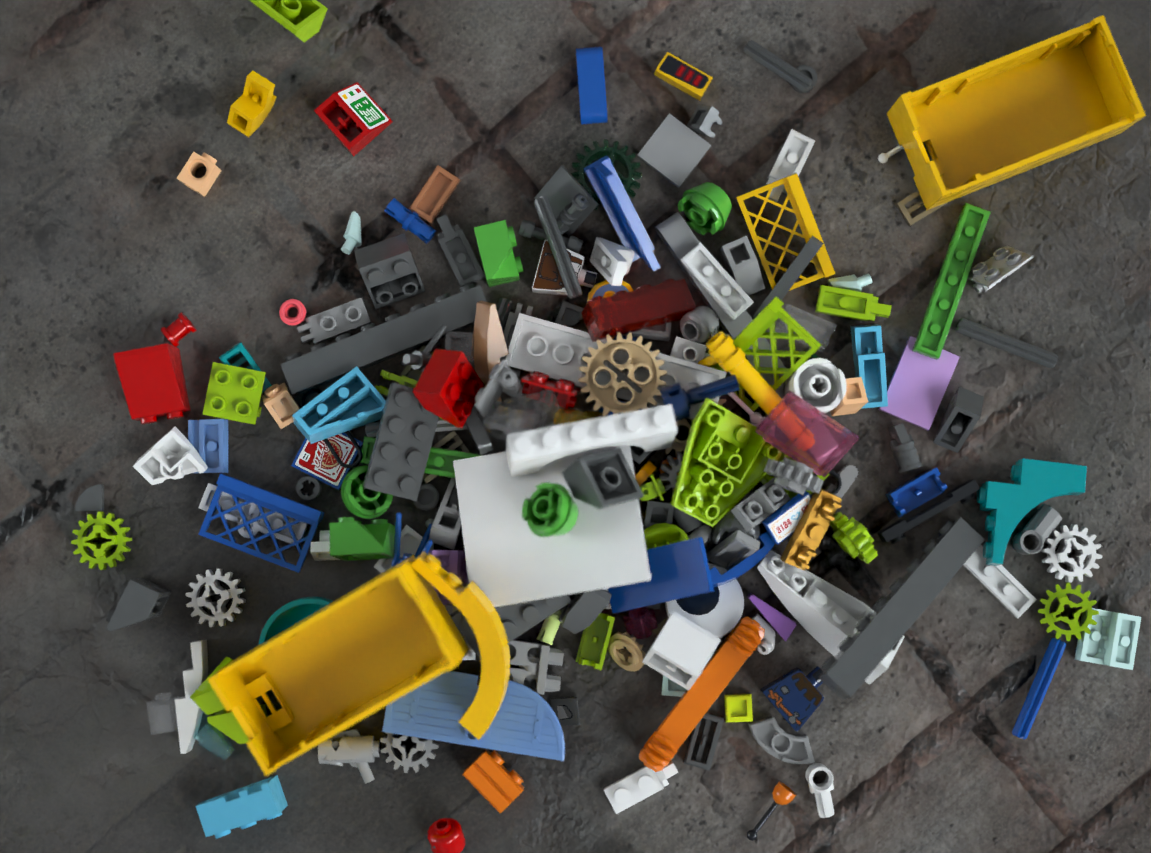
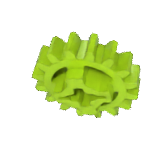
M97 512V518L93 514H88V522L79 520L78 523L82 528L80 530H73V533L78 537L72 540L71 544L78 545V549L73 553L74 555L82 554L80 563L90 561V569H94L98 564L100 570H106L107 563L111 568L117 566L116 559L119 561L125 560L122 553L131 551L126 546V542L132 541V538L126 537L125 534L130 530V527L121 526L124 522L123 518L114 520V513H108L105 518L104 512ZM110 525L115 529L117 535L110 531ZM93 526V531L86 537L87 532ZM98 538H106L112 540L111 542H106L103 544H98V542H92V540H98ZM115 545H118L115 552L111 555V550L113 549V547ZM86 546L94 551V556L90 554Z
M837 512L833 516L835 520L830 521V526L834 531L832 536L845 553L847 552L853 559L858 556L866 564H869L878 556L872 544L874 539L862 523H859L853 517L848 519L841 512Z
M1066 582L1065 589L1056 584V592L1054 593L1047 589L1046 593L1049 598L1047 600L1040 598V602L1045 604V607L1038 609V613L1045 615L1040 620V623L1049 624L1046 632L1049 633L1055 630L1056 639H1059L1064 634L1066 641H1070L1071 635L1074 634L1080 640V632L1082 631L1090 634L1091 631L1088 625L1097 624L1092 619V615L1099 614V611L1092 610V606L1097 601L1088 600L1091 592L1086 591L1082 594L1080 592L1081 585L1078 584L1075 589H1071L1069 582ZM1066 593L1077 595L1083 601L1077 603L1069 601ZM1057 597L1059 604L1056 611L1049 613L1050 605ZM1066 604L1070 608L1080 607L1072 613L1073 618L1071 619L1061 615L1056 617V615L1064 611V605ZM1087 610L1085 621L1082 625H1079L1078 618L1080 614ZM1060 620L1066 622L1070 630L1061 629L1054 622Z

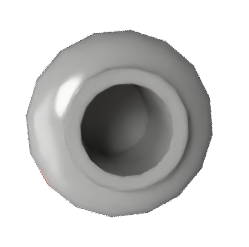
M698 306L692 309L680 321V330L683 337L700 344L710 340L718 333L720 327L717 314L707 306Z

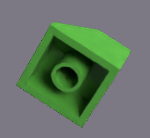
M506 220L474 227L489 287L520 280L519 273L523 272L520 256L514 257L512 247L517 246L513 226L507 227Z
M353 517L338 518V522L329 523L330 556L343 561L393 559L395 526L388 523L387 519L371 520L372 524L363 525L362 521H355Z

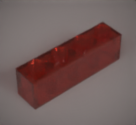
M668 279L661 282L660 285L652 287L650 284H647L631 292L626 290L618 291L611 297H594L587 302L581 314L591 340L594 342L606 339L608 334L610 337L617 336L618 332L622 335L681 320L687 312L694 310L696 305L685 279L677 281Z

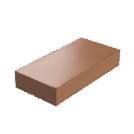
M437 165L409 210L417 212L420 218L432 225L460 183V179Z

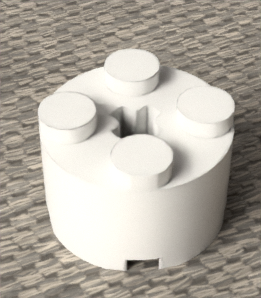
M814 358L803 363L786 380L784 391L786 400L795 414L814 418L822 416L837 407L846 394L847 386L843 372L839 368L837 369L831 361L823 358Z

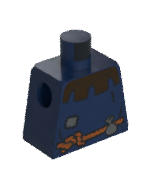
M818 666L806 676L796 667L760 689L796 732L800 730L824 700L822 694L816 689L823 683L818 678L823 672Z

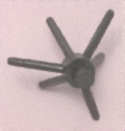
M443 324L423 351L405 354L400 365H411L413 369L420 370L423 373L431 358L430 352L441 344L438 340L447 329V325Z

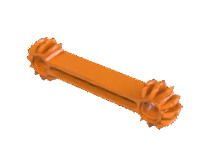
M748 616L740 619L708 661L690 690H686L657 730L649 737L639 753V759L646 767L658 772L668 765L678 752L680 746L744 662L756 650L765 634V629L756 620H752Z

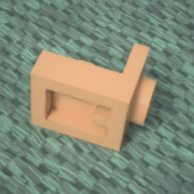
M285 383L280 385L274 384L266 389L265 394L262 396L263 403L280 429H283L294 422L292 415L300 407L290 394Z

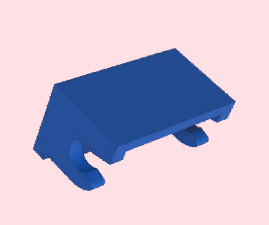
M937 467L930 468L885 494L898 518L945 492L947 485L940 480V472Z

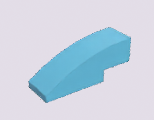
M881 325L851 326L855 376L862 377L868 403L862 408L887 407L885 353H883Z

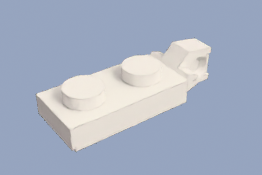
M791 129L766 184L785 178L793 173H797L799 176L815 140ZM784 185L773 188L768 199L777 202L782 192L787 194Z
M673 761L669 762L663 770L658 772L644 766L605 787L603 790L615 813L618 814L664 789V787L669 785L667 779L677 774L678 770Z

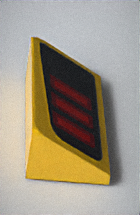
M669 52L666 53L654 73L656 77L699 101L713 77Z

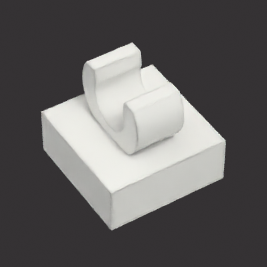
M321 530L320 542H311L310 552L314 561L340 560L330 556V530Z

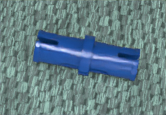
M395 198L390 201L384 212L403 225L402 228L405 231L409 230L425 244L429 243L437 230L419 218L417 212L410 211Z

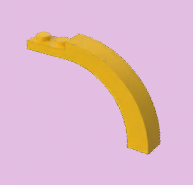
M423 552L413 562L411 567L462 612L477 638L481 655L480 684L473 703L458 722L480 740L498 713L509 683L510 652L506 632L492 602L473 581L464 588L461 585L462 581L455 574L447 573L435 556L427 555Z

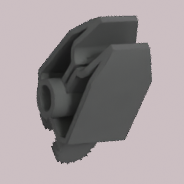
M609 588L569 594L572 602L560 610L559 621L562 622V627L574 634L588 628L602 610L608 606L611 600Z

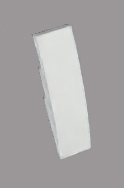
M207 640L190 643L193 668L183 671L185 696L175 699L181 754L192 750L202 720L203 711L193 702L190 696L208 677Z

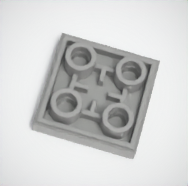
M669 113L638 153L637 157L677 188H680L711 148V144Z

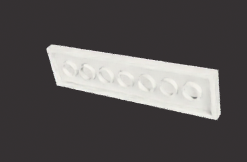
M519 313L508 349L509 354L506 355L505 360L509 367L533 373V371L548 374L550 379L557 381L559 379H566L575 382V386L584 388L587 384L578 381L579 378L586 376L585 373L579 371V367H587L588 365L583 361L582 357L591 358L592 354L588 348L591 347L597 350L599 348L597 340L605 344L607 339L606 337ZM618 351L615 353L613 360L615 363L622 365L628 361L629 355L625 351ZM661 353L655 358L656 361H665V364L659 367V370L667 371V375L660 377V380L667 383L666 386L679 382L681 389L684 388L685 392L689 389L723 379L727 373ZM604 361V365L617 374V382L620 383L624 380L636 392H642L640 387L628 379V371L621 373L609 361ZM640 368L634 373V378L639 382H644L650 377L649 371L645 368ZM603 371L596 376V382L599 385H607L611 381V375L608 372ZM621 389L617 393V398L630 401L632 393L628 389ZM654 396L657 406H653L650 403L647 405V407L654 408L664 406L662 397ZM719 397L710 400L718 404ZM704 402L690 405L689 413L691 417L689 419L694 420Z

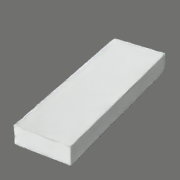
M701 242L680 260L684 267L733 321L754 303Z
M981 544L963 565L1017 619L1037 600L1002 565H986V558H983V546Z

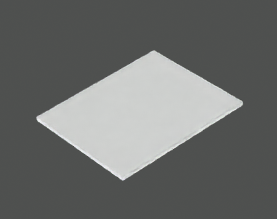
M630 445L608 446L577 452L544 465L538 473L512 478L506 451L453 461L469 584L473 581L485 593L493 606L499 607L651 581L652 575L649 569L639 499L598 509L574 498L562 474L579 457L621 448L635 477ZM542 483L560 484L568 490L578 507V518L576 524L568 533L561 536L540 537L535 535L530 530L527 521L523 520L522 507L525 498L530 499L532 494L538 490L537 485Z

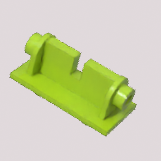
M653 475L649 476L650 482L640 486L644 496L639 500L648 501L657 497L658 501L664 500L662 494L666 493L660 478L655 479Z

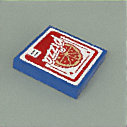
M346 433L327 438L343 463L353 464L359 453ZM306 438L291 465L338 490L341 489L342 482L351 469L344 468L337 462L324 440L310 444ZM354 438L359 447L362 448L363 442Z

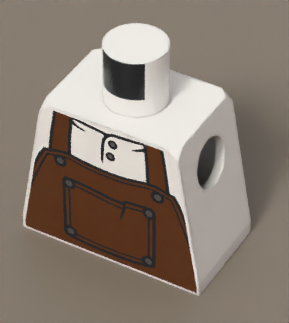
M544 240L532 292L568 296L548 240ZM567 249L579 284L593 288L597 273L582 269L585 257Z

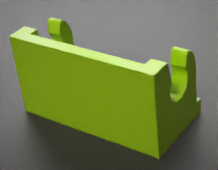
M601 612L593 623L583 630L575 660L578 664L602 670L615 620L614 615Z

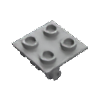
M1009 246L999 248L993 253L991 258L973 266L967 279L976 282L973 284V287L977 293L982 291L985 293L995 284L1001 282L1002 279L1007 278V276L1030 261L1033 256Z
M505 359L501 361L500 365L496 364L489 375V383L486 388L482 387L475 397V407L485 420L502 392L511 397H518L522 393L523 387L516 373L510 369Z

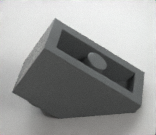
M959 386L946 408L933 443L958 453L981 417L984 397Z

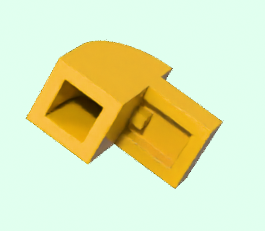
M252 70L246 77L243 94L230 106L227 124L250 137L261 126L275 103L277 97L273 94L275 84Z

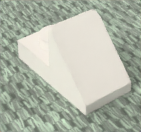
M596 237L590 262L611 286H621L623 277L629 273L634 251L609 240Z

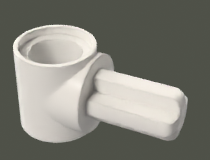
M814 763L807 768L805 773L809 791L815 795L819 817H831L835 813L830 792L834 789L833 774L825 765ZM825 771V780L820 784L814 783L813 775L815 772Z

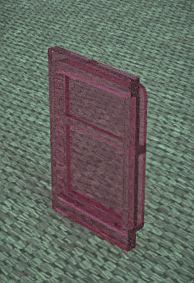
M791 391L784 396L756 429V433L761 435L766 442L795 461L814 469L813 472L815 474L822 475L823 477L834 468L859 440V436Z

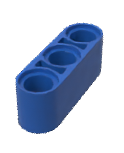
M602 47L576 48L581 124L608 123Z

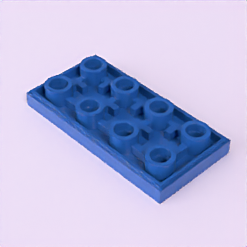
M703 537L648 549L647 556L652 575L651 581L610 587L608 589L611 593L610 604L612 614L713 592L714 589Z

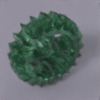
M604 139L603 147H599V143L594 141V150H591L587 145L584 146L586 156L577 153L576 158L581 163H572V168L578 172H572L571 175L578 180L598 204L601 203L596 193L585 182V171L583 169L598 157L607 155L613 166L615 159H618L625 166L628 178L623 177L619 172L617 174L630 198H635L636 193L631 188L639 189L641 185L635 180L641 179L642 173L634 171L640 168V162L631 163L636 157L635 153H630L626 156L628 146L625 145L621 150H618V141H614L613 147H608L609 142L607 139Z

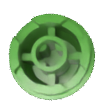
M705 182L686 190L683 193L682 199L678 202L679 212L684 210L689 218L687 225L701 235H704L706 232L714 235L716 232L721 231L732 209L728 195L719 186L711 182Z
M368 466L356 467L345 476L342 482L341 495L346 508L358 517L365 519L379 517L390 507L393 495L363 488Z
M542 483L537 485L538 490L532 494L530 499L525 498L522 507L523 520L527 521L530 530L540 537L561 536L568 533L574 527L578 518V507L568 490L560 484Z

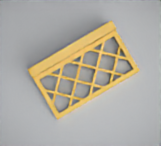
M797 173L736 197L772 290L776 286L774 278L778 269L787 271L786 268L780 266L785 253L789 252L796 256L799 254L788 249L794 234L804 238L806 244L812 236L824 243ZM780 185H784L787 192L783 205L768 199L772 189ZM768 191L766 197L758 195L760 193ZM753 196L764 200L758 215L747 211L743 200ZM788 200H790L793 209L786 207ZM767 202L781 208L775 222L761 217ZM784 209L794 213L797 218L793 229L778 224ZM749 215L756 218L754 224H752ZM759 219L774 225L768 239L757 236L755 232ZM798 224H799V226H800V229H801V231H802V234L799 233V232H796V228H797ZM776 227L791 233L785 247L770 241ZM759 240L766 243L763 250ZM769 244L783 250L777 264L766 260L764 254ZM824 244L810 261L814 263L817 274L809 277L800 275L799 278L801 280L796 281L790 290L835 274ZM769 265L775 267L773 274L771 273Z

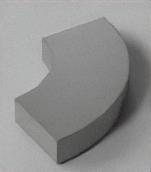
M774 716L748 723L757 743L773 757L792 764L815 763L807 735L795 736L786 733L779 727Z

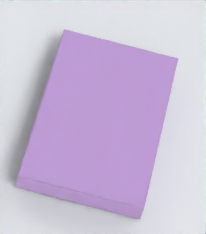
M910 336L887 388L888 406L879 407L878 410L928 431L957 365L959 356L942 349L940 358L935 360L914 352L912 349L916 338Z

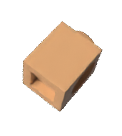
M193 151L177 179L182 184L205 197L221 170L215 165L216 159L205 152L200 156ZM199 167H206L205 175L201 178H196V170Z
M862 377L846 379V394L839 405L830 411L831 416L855 414L868 403Z

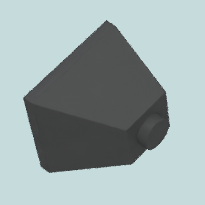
M621 448L579 457L562 472L573 497L598 509L641 499L644 496Z

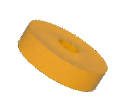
M650 460L635 475L639 487L657 468Z

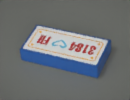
M805 491L804 495H796L762 521L772 541L777 545L794 533L812 498L809 492Z

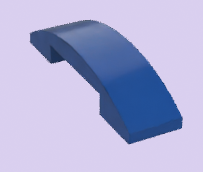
M765 532L757 539L760 542L758 551L721 575L716 567L710 569L713 588L742 576L767 555L775 544L768 532Z

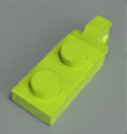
M820 285L815 312L861 321H875V316L888 318L892 306L878 303L879 297H875L870 293Z

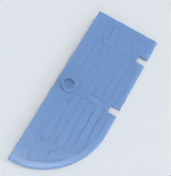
M445 671L386 706L382 732L564 761V735L555 712L538 693L518 682L509 680L502 705L480 740L458 722L473 703L479 687L477 685L478 675Z

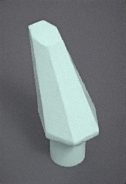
M355 211L351 212L345 234L343 235L346 241L341 250L345 254H350L354 247L361 246V220Z
M868 273L858 278L853 274L827 279V282L831 287L862 292L861 287L871 284L872 279Z

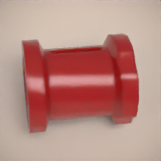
M182 312L178 314L179 318L168 327L163 326L161 328V332L175 347L190 332L194 333L197 331L192 322Z

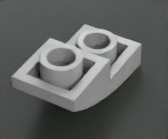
M775 478L771 479L730 510L746 532L750 531L790 500V497L783 488L773 483Z

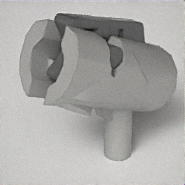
M357 729L341 731L318 744L319 764L343 766V763H350L352 767L359 769L365 784L375 779L368 764L374 763L375 757H380V741H375L374 735L361 736Z

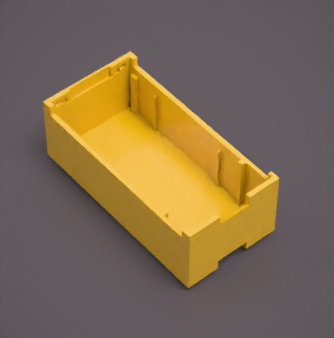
M1104 15L1093 19L1087 24L915 92L910 91L902 94L886 113L899 145L904 147L915 174L913 179L926 210L1121 134L1146 116ZM923 142H925V145L928 149L932 161H930Z
M414 555L229 662L208 679L226 711H232L248 737L249 741L246 744L266 776L276 771L283 764L443 672L457 667L470 648L431 583L411 567L416 560ZM269 690L273 691L282 706L278 711L266 694ZM262 696L272 713L271 715L266 716L256 700L257 697Z

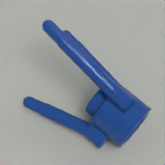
M400 512L396 514L394 557L391 566H395L413 555L404 553L403 557H400L402 514ZM429 524L414 555L416 559L423 552L428 554L433 544L432 540H428L432 524Z

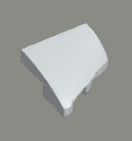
M176 426L146 451L133 465L151 485L163 483L164 480L170 478L174 480L180 479L184 475L195 472L200 474L208 468L197 450Z

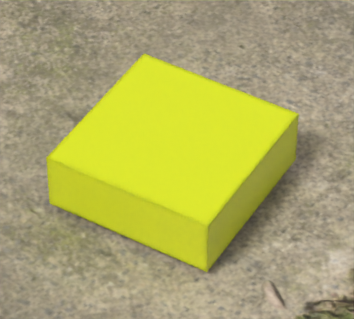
M751 693L724 695L726 723L753 721Z

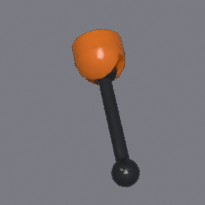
M779 781L774 787L772 793L774 802L754 829L747 832L749 840L754 841L757 838L758 831L778 805H787L795 798L796 793L784 783Z

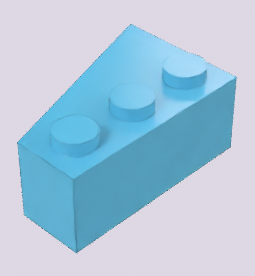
M356 366L295 412L292 417L295 426L310 444L380 420L386 400Z
M278 775L202 801L196 805V809L205 836L215 835V838H220L230 834L231 829L237 827L245 829L257 824L256 821L265 818L270 820L281 816L282 811L288 804Z

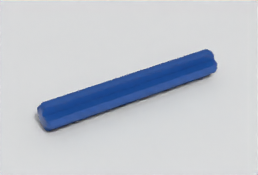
M1056 638L1051 639L1012 730L1014 736L1027 739L1065 650L1066 643Z

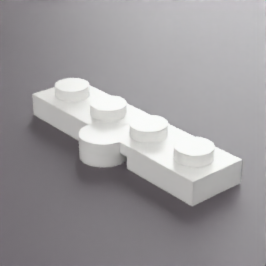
M208 483L198 507L199 509L208 511L217 488L216 485ZM222 492L219 500L222 511L236 506L232 495ZM238 498L240 504L246 501ZM250 503L242 507L248 521L261 516L257 504ZM263 507L265 513L272 511ZM217 508L214 512L215 515L219 514ZM238 509L224 515L226 519L237 522L238 525L244 523ZM278 512L267 516L273 531L287 525L283 515ZM288 517L290 523L296 521V519ZM263 519L249 524L254 536H257L259 532L269 533ZM300 522L292 526L298 540L304 537L308 527L307 523ZM246 526L238 529L241 536L250 538ZM288 528L275 533L277 539L290 544L294 542Z

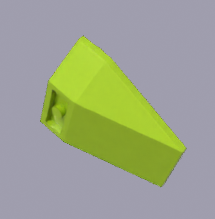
M706 398L692 422L671 505L714 527L768 474L764 472L768 459L778 461L787 444Z

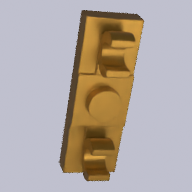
M820 489L819 494H813L780 558L783 562L804 571L810 568L808 564L812 556H816L815 550L824 537L830 521L835 520L833 515L837 508H841L840 502L842 498L823 489Z

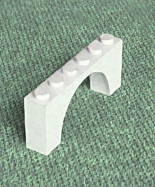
M672 404L506 435V455L511 478L538 473L544 465L556 459L595 448L632 445L643 448L644 453L671 448L678 431Z

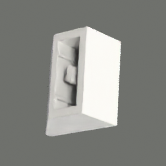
M673 611L642 662L689 691L700 676L721 639Z

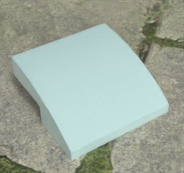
M1092 608V610L1099 611V614L1092 615V619L1097 624L1088 625L1091 631L1090 634L1084 631L1080 632L1081 639L1077 641L1075 660L1133 670L1141 617ZM1087 610L1082 612L1080 625L1086 619Z

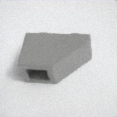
M744 236L723 245L719 252L729 275L745 293L750 296L764 290L765 286L758 260L748 237Z

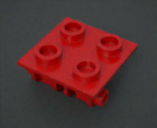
M533 371V374H528L521 379V382H525L522 393L527 394L526 397L540 400L543 388H545L542 402L546 401L548 391L552 390L550 404H553L556 392H558L555 405L566 409L575 407L577 397L574 396L580 391V388L574 387L575 382L566 379H559V381L549 380L548 374Z

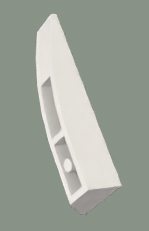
M770 550L762 559L757 569L793 617L828 652L836 657L841 651L838 648L841 642L848 636L852 638L858 631L855 628L856 625L865 616L869 618L874 610L864 602L811 572L783 562L780 559L781 555ZM904 635L865 680L866 683L870 685L888 669L905 637Z

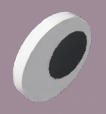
M708 563L709 570L716 567L721 575L727 572L722 567ZM735 579L729 583L714 587L713 592L665 602L667 615L670 617L672 612L675 611L720 639L735 628L742 616L744 596L741 586Z

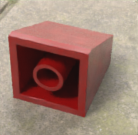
M165 343L113 353L132 420L140 421L141 424H150L157 422L156 417L167 415V419H176L183 417V412L190 411L179 348Z

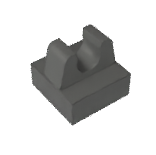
M698 105L686 126L697 134L713 138L715 133L710 130L712 124L721 125L722 120L718 116L719 111L713 106Z

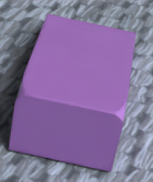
M748 594L747 598L776 633L784 641H787L796 627V623L755 595Z

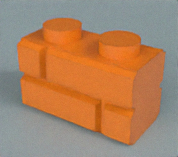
M485 749L463 771L462 775L499 813H502L524 791V786L522 785L524 780L515 770L512 769L509 772L502 765L505 760L495 750L490 752L488 749Z

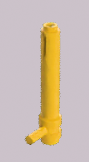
M722 331L715 334L705 345L709 349V356L700 360L698 364L712 367L718 363L725 372L735 375L737 382L798 449L801 448L803 451L809 449L815 443L814 434L745 358L746 354L739 346L735 347L733 344L734 340Z

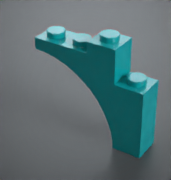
M1022 458L1016 461V464L1011 469V480L1014 481V484L993 481L983 483L982 487H979L980 489L977 491L976 500L977 503H980V511L990 512V515H987L985 520L988 542H985L983 545V558H986V565L998 566L1003 564L1011 534L1017 524L1031 509L1050 498L1066 495L1077 496L1085 493L1087 466Z

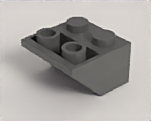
M405 233L354 251L359 271L375 309L426 292Z
M146 578L126 581L119 591L118 596L121 599L117 607L113 606L108 613L106 621L109 623L106 630L111 632L127 628L161 616L172 591Z

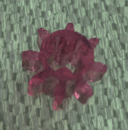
M646 607L629 610V616L623 617L626 631L629 635L633 634L637 639L648 638L653 632L652 629L658 628L653 609L648 611Z

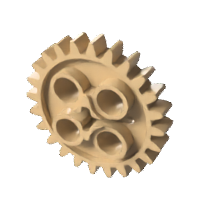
M618 332L616 340H612L608 334L606 335L607 343L603 344L600 340H597L599 347L597 350L591 347L588 348L592 354L591 358L582 357L583 361L588 365L587 367H579V371L585 373L586 376L579 378L578 381L587 384V386L581 389V393H590L586 402H596L593 408L595 412L602 407L604 408L603 417H605L610 412L616 415L648 409L647 405L649 403L657 406L654 396L662 397L658 387L666 386L667 383L660 380V377L667 375V371L659 370V367L665 364V361H656L655 358L659 355L660 351L650 352L651 342L643 346L642 336H639L636 341H632V333L629 332L627 338L622 339L621 333ZM618 351L627 352L629 355L628 361L622 365L615 363L613 360L615 353ZM604 361H609L621 373L628 371V379L640 387L642 392H636L624 380L620 383L617 382V374L605 366ZM640 368H645L650 373V377L644 382H639L634 378V373ZM605 371L611 375V381L607 385H599L596 382V376L600 372ZM621 389L631 391L632 398L629 402L621 403L617 400V393Z

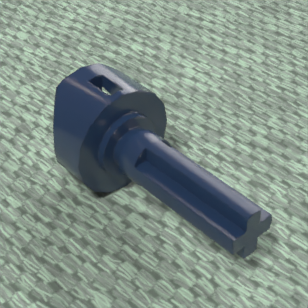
M732 375L689 389L686 392L684 388L681 389L678 382L663 387L660 393L664 405L672 404L675 421H680L691 417L689 413L690 405L704 402L706 398L713 399L740 390L736 376Z

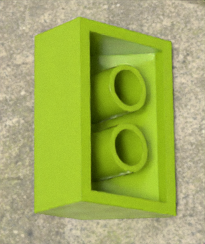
M248 0L302 42H306L320 31L328 9L317 0Z

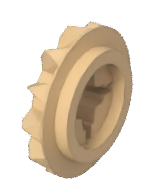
M619 631L610 637L608 644L609 653L621 668L634 672L644 666L642 661L646 653L642 651L643 645L637 643L636 637L631 638L628 632L621 633Z

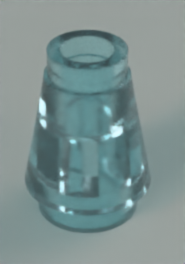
M208 722L194 736L198 741L197 745L223 760H226L235 750L226 736Z

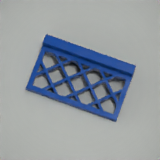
M606 155L583 168L620 242L624 247L634 251L632 262L641 258L653 271L659 269L660 265L653 253L655 248L610 158Z
M220 474L216 483L218 486L198 535L300 573L311 542L325 512L228 475ZM222 492L232 495L236 506L222 511L219 504ZM238 498L246 501L240 504ZM250 503L257 504L261 516L248 521L242 507ZM263 507L272 511L265 513ZM217 508L219 514L214 515V512ZM238 509L244 523L230 529L224 515ZM278 512L283 515L287 525L273 531L267 516ZM221 517L226 531L218 535L207 532L210 522ZM288 517L296 519V521L290 523ZM263 519L269 533L255 539L249 524ZM300 522L312 525L308 536L298 540L292 526ZM246 526L251 541L242 545L236 543L232 532ZM288 528L294 542L280 548L275 533ZM228 534L230 540L225 539V538H223L222 536H225V535ZM271 536L277 550L269 554L262 553L257 542ZM305 541V544L302 549L299 543ZM253 544L256 550L246 546ZM295 545L300 554L296 565L286 562L282 551ZM278 553L281 559L275 558L273 555Z

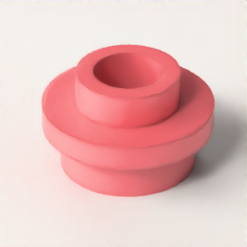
M289 299L281 305L279 315L285 324L296 326L304 321L306 308L299 300ZM296 308L298 310L297 316L290 317V309Z

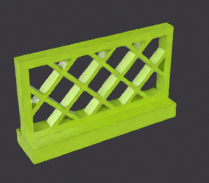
M777 296L733 339L735 347L739 346L746 355L754 356L753 367L760 375L761 373L773 374L774 384L770 386L774 390L780 387L821 346L812 335L782 308L784 303ZM778 318L788 325V333L775 332V321ZM758 338H770L771 350L758 349ZM776 338L789 339L790 351L777 350ZM794 339L804 340L811 348L807 352L795 351ZM759 355L772 356L773 367H760ZM777 356L790 357L791 367L778 368ZM718 363L710 367L724 371ZM738 383L740 390L734 391V393L754 412L759 405L756 402L752 403L745 397L744 388Z

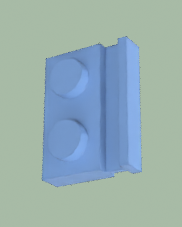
M228 419L188 420V440L208 467L203 473H228Z

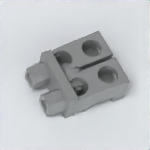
M515 639L508 643L510 664L519 665V667L510 666V681L523 684L541 695H544L545 691H560L561 676L547 674L548 664L562 666L564 651L551 648L549 644Z

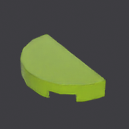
M668 523L654 524L644 530L646 550L689 540L684 530Z

